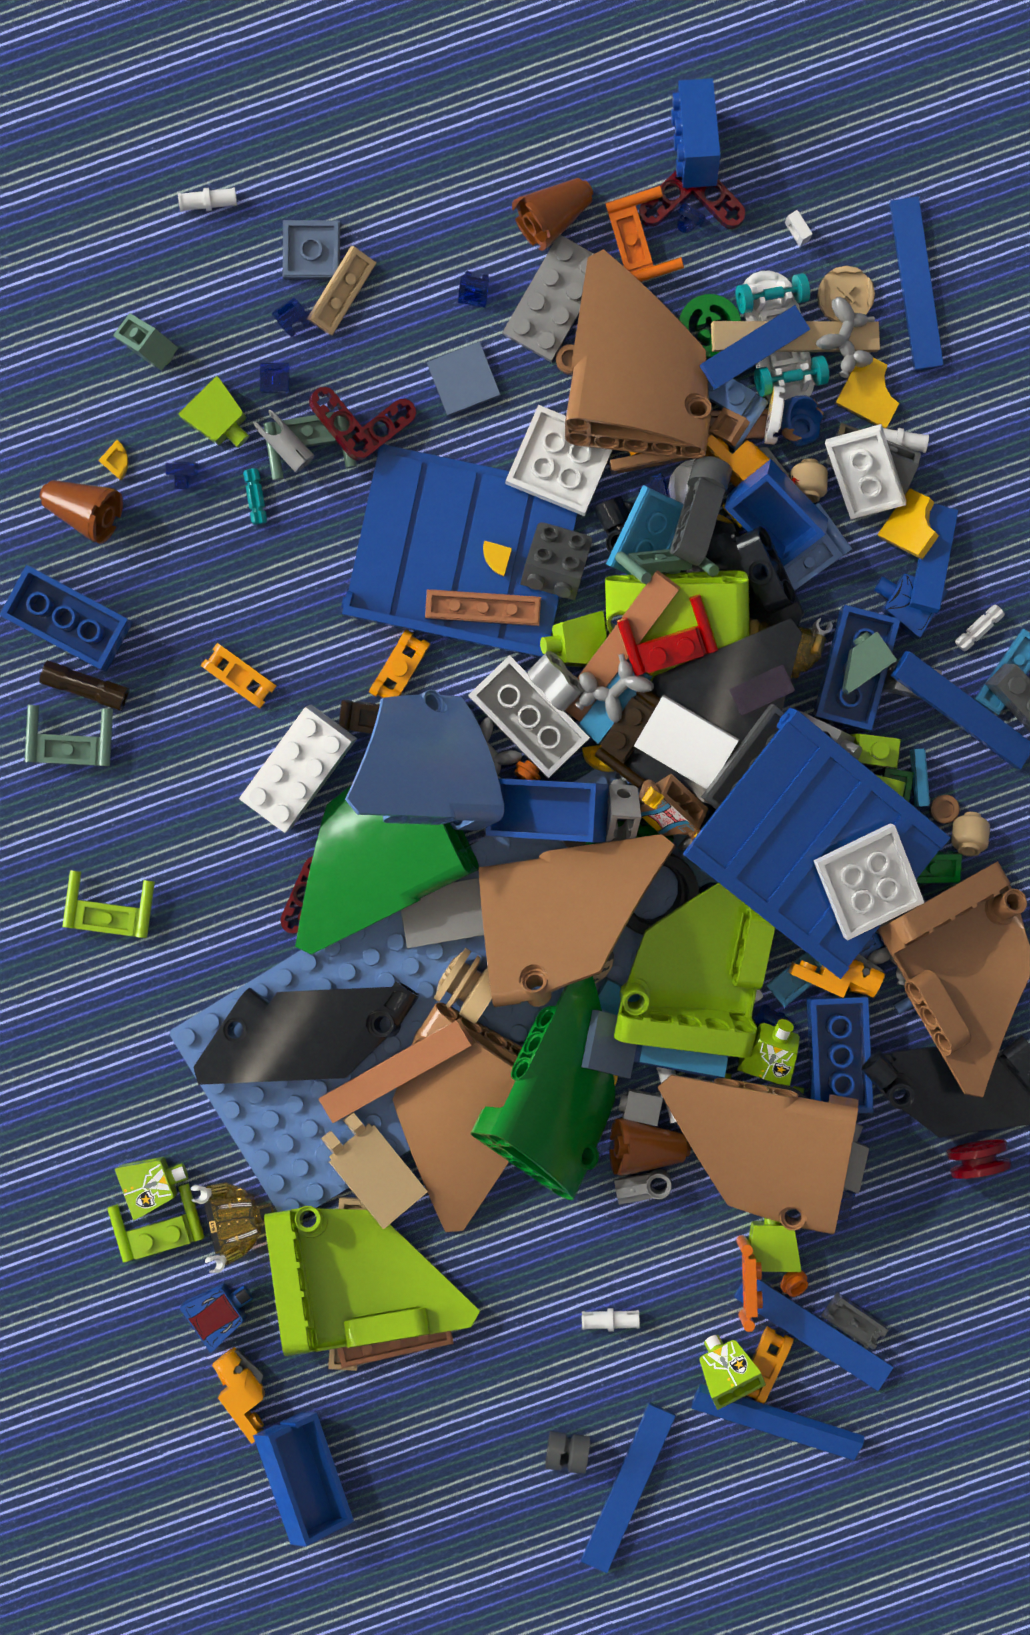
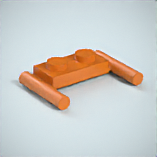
M660 186L605 203L623 265L640 282L684 268L681 257L655 266L653 265L636 205L663 197Z
M740 1235L737 1237L736 1242L742 1252L743 1309L739 1311L738 1316L745 1331L752 1332L755 1329L752 1317H758V1309L763 1308L762 1291H757V1280H762L761 1262H756V1258L752 1254L753 1248L747 1237Z

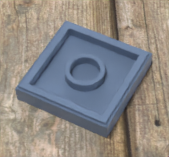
M283 220V279L332 278L340 265V221Z
M480 342L427 362L448 417L500 397V392Z
M592 1010L582 1067L623 1078H631L637 1044L624 1043L614 1038L617 1015Z

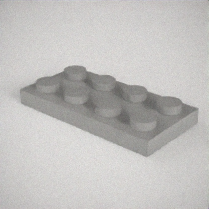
M560 235L554 241L504 328L502 335L552 363L579 316L587 259L594 253Z

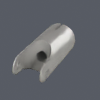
M269 410L270 416L280 426L281 433L277 435L268 434L257 422H254L255 428L285 462L298 473L312 461L314 454L272 410Z

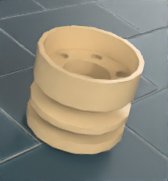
M465 947L463 952L453 958L439 980L434 999L440 1002L446 991L449 992L452 996L447 1002L446 1007L450 1008L460 999L463 1001L459 1015L476 1024L492 999L488 966L482 973L477 970L481 961V957L478 955L471 966L465 963L471 953V950Z

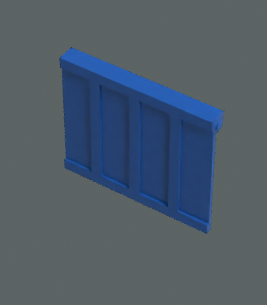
M383 444L378 450L349 590L346 597L344 596L342 600V615L541 658L544 654L541 651L540 640L542 637H548L552 634L559 596L541 590H534L520 585L538 523L544 522L574 531L577 513L506 485L505 482L510 471ZM484 541L512 548L504 577L495 573L487 564L483 553ZM427 589L541 597L539 626L425 619Z
M789 707L777 724L779 729L683 852V855L841 979L848 971L850 964L881 925L850 940L845 939L813 860L891 823L897 829L915 879H917L951 837L801 712Z

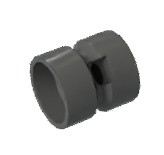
M550 1431L545 1469L561 1471L564 1467H567L571 1473L585 1474L588 1463L590 1436L574 1434L571 1438H568L566 1433Z

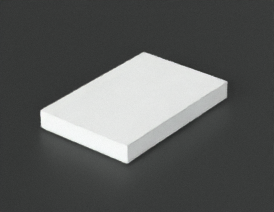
M882 424L826 439L825 445L850 519L906 505L907 501Z
M663 695L634 746L707 789L726 764L739 739Z

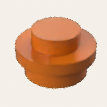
M528 760L525 763L518 761L514 774L520 780H541L538 774L540 770L536 765Z
M802 1270L801 1272H787L780 1283L782 1291L791 1297L799 1296L808 1287L807 1275Z

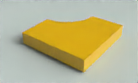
M873 357V362L863 368L855 366L835 404L874 425L882 424L883 428H887L899 405V402L890 396L885 385L884 375L887 364Z
M909 489L905 494L906 505L895 508L877 535L882 540L923 560L939 537L931 529L929 523L930 511L934 501L928 496Z

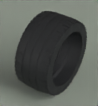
M673 853L669 855L663 866L669 868L675 874L678 881V894L673 906L665 914L654 919H644L633 912L626 926L636 933L643 935L656 922L699 895V886L693 871L684 860Z

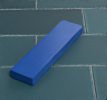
M794 305L699 366L713 389L716 390L805 334L810 328L796 305Z
M934 504L930 511L929 523L931 529L939 537L923 560L918 558L909 607L935 614L940 610L958 510Z

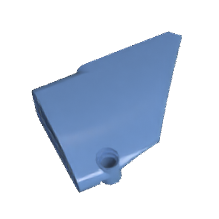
M431 689L419 695L385 697L380 700L379 711L369 744L352 786L345 798L357 815L383 816V822L426 825L450 823L455 830L478 831L500 821L504 814V803L495 765L481 728L464 699L460 696L440 695L437 691Z

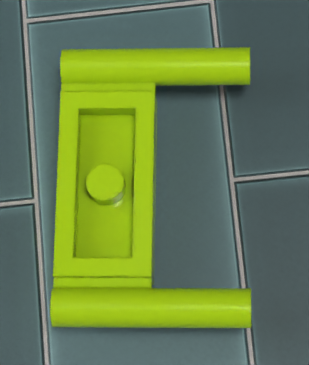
M70 870L62 927L147 938L155 881L143 880L140 908L78 900L81 871Z
M189 1183L178 1186L186 1214L136 1229L125 1230L118 1204L107 1207L123 1263L205 1238L195 1202H192L193 1196Z

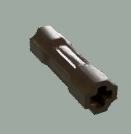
M48 660L43 666L39 679L41 684L77 694L120 711L125 706L130 689L71 670L69 667Z

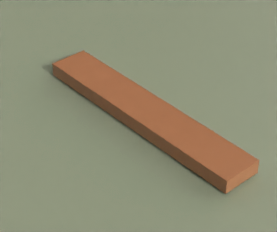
M658 570L622 617L628 618L637 645L681 588ZM618 624L580 673H592L597 679L598 686L607 687L617 674L620 654H624L626 660L629 658ZM579 695L565 711L581 722L597 699L591 705L584 706L583 710H580L575 705L579 701Z
M459 1018L319 1098V1101L332 1123L472 1046L474 1042Z

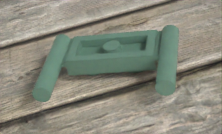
M330 412L326 416L330 418L334 412ZM316 415L282 420L306 447L337 442ZM338 416L334 419V426L337 430L346 431L349 424L346 418ZM277 422L263 424L264 430L268 434L277 435L281 433V428ZM350 433L344 439L347 441L350 437L352 438V434ZM266 441L272 480H282L284 476L280 455ZM343 450L345 467H357L356 460L351 459Z
M670 549L628 553V555L624 552H618L615 556V560L643 584L649 583L657 570L661 573L678 574L681 570L692 569L691 563L672 555ZM706 557L698 565L710 576H716L719 572V567Z
M27 705L25 762L110 766L113 709H101L100 737L38 734L39 705Z

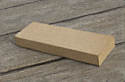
M351 246L307 320L327 334L333 335L377 262L356 247Z

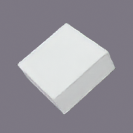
M798 210L788 215L785 225L800 247L810 240L812 232Z

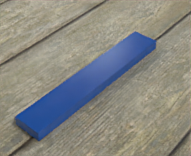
M919 196L891 200L889 206L913 369L918 371L942 367L944 364Z
M910 651L904 652L890 676L1014 768L1021 769L1030 755V741L913 653Z
M757 1280V1291H762L763 1308L758 1309L760 1315L879 1391L894 1368L893 1365L762 1280ZM743 1282L734 1294V1298L742 1303Z
M700 1384L692 1401L691 1409L851 1460H855L864 1444L863 1435L744 1397L717 1410L707 1385Z
M650 1402L648 1403L583 1552L581 1562L605 1573L608 1572L675 1419V1413Z

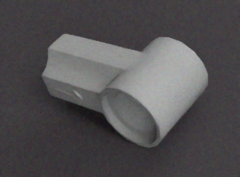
M655 1169L650 1173L614 1179L619 1205L652 1198L663 1199L671 1191L670 1174L663 1169ZM655 1178H662L666 1181L667 1185L662 1190H655L651 1186V1181Z

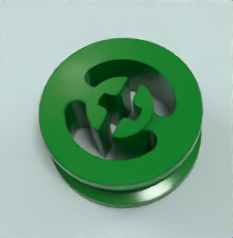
M705 294L692 299L684 307L678 319L689 331L690 318L695 314L699 315L700 318L695 326V331H699L697 339L708 345H702L706 350V360L719 353L712 352V338L709 330H702L705 323H708L711 327L713 321H721V317L716 313L710 312V310L721 314L726 321H741L736 307L728 299L715 294Z

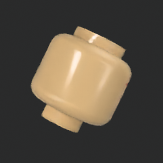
M803 459L801 463L791 469V480L813 503L818 502L827 493L828 471L816 459Z
M966 812L963 816L956 818L953 822L951 840L954 848L965 856L979 855L980 852L988 848L989 822L977 812Z

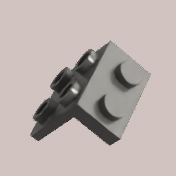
M544 522L538 523L520 585L575 600L592 538L589 535Z

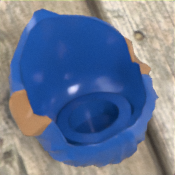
M807 395L794 396L784 400L780 428L782 435L796 446L815 442L820 435V424L824 414L817 407L818 403Z

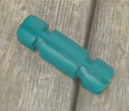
M256 468L247 469L243 474L244 480L248 484L246 492L249 509L252 510L250 513L251 522L253 525L264 524L267 522L266 511L263 510L265 504L262 485L259 484V481H261L260 473Z

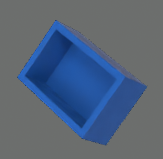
M713 78L679 80L678 92L672 93L673 108L671 109L672 126H675V134L673 135L674 151H677L676 176L682 177L683 188L717 186L720 145Z
M772 459L728 493L725 509L747 532L759 526L765 528L783 566L826 535L828 518Z

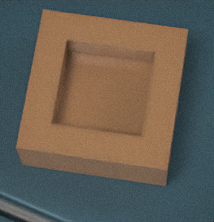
M724 407L709 432L714 437L735 447L750 422L746 417Z

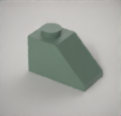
M130 313L113 334V337L161 371L165 365L172 361L174 353L178 349L175 344L156 328Z
M867 631L853 640L856 646L849 650L842 688L845 695L897 661L878 632L870 636Z

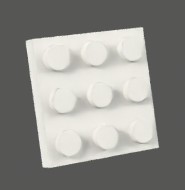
M538 405L505 484L585 516L613 450L570 444L565 439L566 416Z
M891 823L813 860L842 935L847 940L924 903L897 829Z

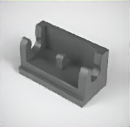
M838 1292L821 1314L822 1317L867 1348L875 1349L877 1347V1339L880 1336L885 1337L889 1331L881 1321Z

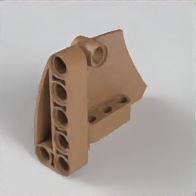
M604 249L589 256L587 259L572 357L571 373L573 374L565 419V439L570 444L584 447L692 459L702 458L706 455L712 409L708 394V379L699 366L706 361V350L650 290ZM694 413H701V414H703V415H702V416H696V415H694Z
M660 834L549 850L540 854L539 859L479 867L485 948L494 1007L521 1004L524 1001H527L534 1007L544 1006L550 1001L551 992L600 974L633 912L674 850L675 844ZM541 986L537 990H532L534 987Z
M998 861L877 930L906 980L905 991L962 1091L966 1095L980 1098L984 1096L1002 1041L1030 977V944L1021 913L1027 907V899L1022 891L1011 888V883Z
M437 1002L422 1026L416 1031L412 1045L459 1018L474 1044L397 1087L393 1103L412 1156L445 1232L464 1231L509 1163V1161L475 1139L470 1133L481 1110L485 1106L498 1108L504 1106L515 1083L511 1078V1070L522 1047L479 1022L473 1024L459 1015L458 1010L446 1007L445 1003Z

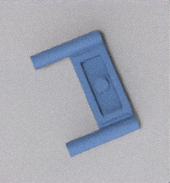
M735 379L728 381L716 390L713 389L708 380L709 400L721 408L725 407L746 417L750 422L736 446L728 444L731 448L737 450L769 402Z
M820 503L816 504V506L828 518L826 535L784 566L794 591L852 550V547ZM762 564L761 569L768 577V568Z

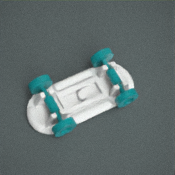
M759 271L753 273L742 285L736 287L737 307L740 313L744 314L745 321H770L796 305L800 312L798 303L808 302L810 299L808 278L804 273L793 275L791 284L786 277L777 272ZM774 352L755 364L754 379L757 392L761 397H765L768 402H770L773 386L784 387L785 395H779V397L784 398V401L794 396L807 395L810 397L815 384L819 386L829 382V367L825 357L817 356L811 359L810 352Z

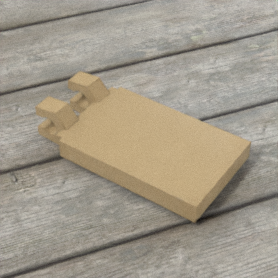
M351 1113L343 1120L354 1134L351 1139L342 1145L333 1132L329 1131L321 1140L333 1153L329 1156L331 1166L381 1228L385 1229L428 1191L378 1129L370 1124L364 1126L355 1113Z

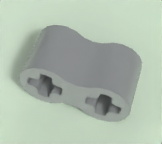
M547 651L528 671L530 680L544 692L549 702L558 710L565 711L584 691L579 683V679L566 668L561 658L551 651Z

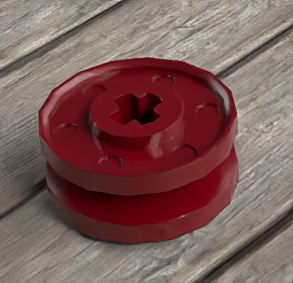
M1004 1139L982 1140L948 1149L946 1152L949 1160L962 1161L961 1164L950 1169L951 1177L956 1179L977 1178L1010 1169L1012 1165L1009 1158L996 1157L997 1154L1008 1149L1007 1141Z

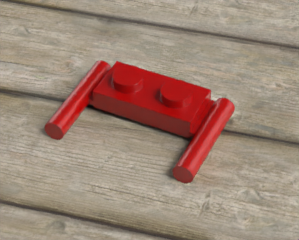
M700 594L689 598L698 626L638 645L636 644L628 618L617 620L635 676L690 661L718 650Z

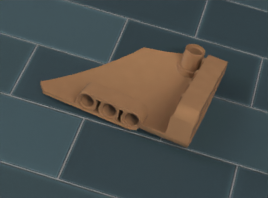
M670 1075L658 1086L662 1097L684 1136L728 1206L781 1222L788 1230L802 1228L835 1234L855 1132L858 1099L829 1095V1102L798 1097L799 1095L791 1090L727 1078H716L714 1082ZM790 1209H796L801 1215L797 1218H791L786 1212Z

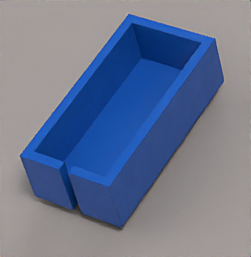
M498 778L504 803V814L500 821L486 827L485 836L606 842L609 784Z
M300 1412L280 1422V1425H273L253 1435L290 1545L307 1547L354 1522L317 1412Z

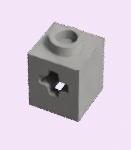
M628 1088L627 1095H621L618 1111L623 1112L622 1116L624 1119L657 1126L663 1097L659 1094Z

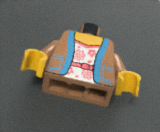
M672 774L656 784L653 780H646L642 784L639 793L640 824L642 826L650 824L663 836L681 834L689 836L693 841L702 829L700 826L708 808Z

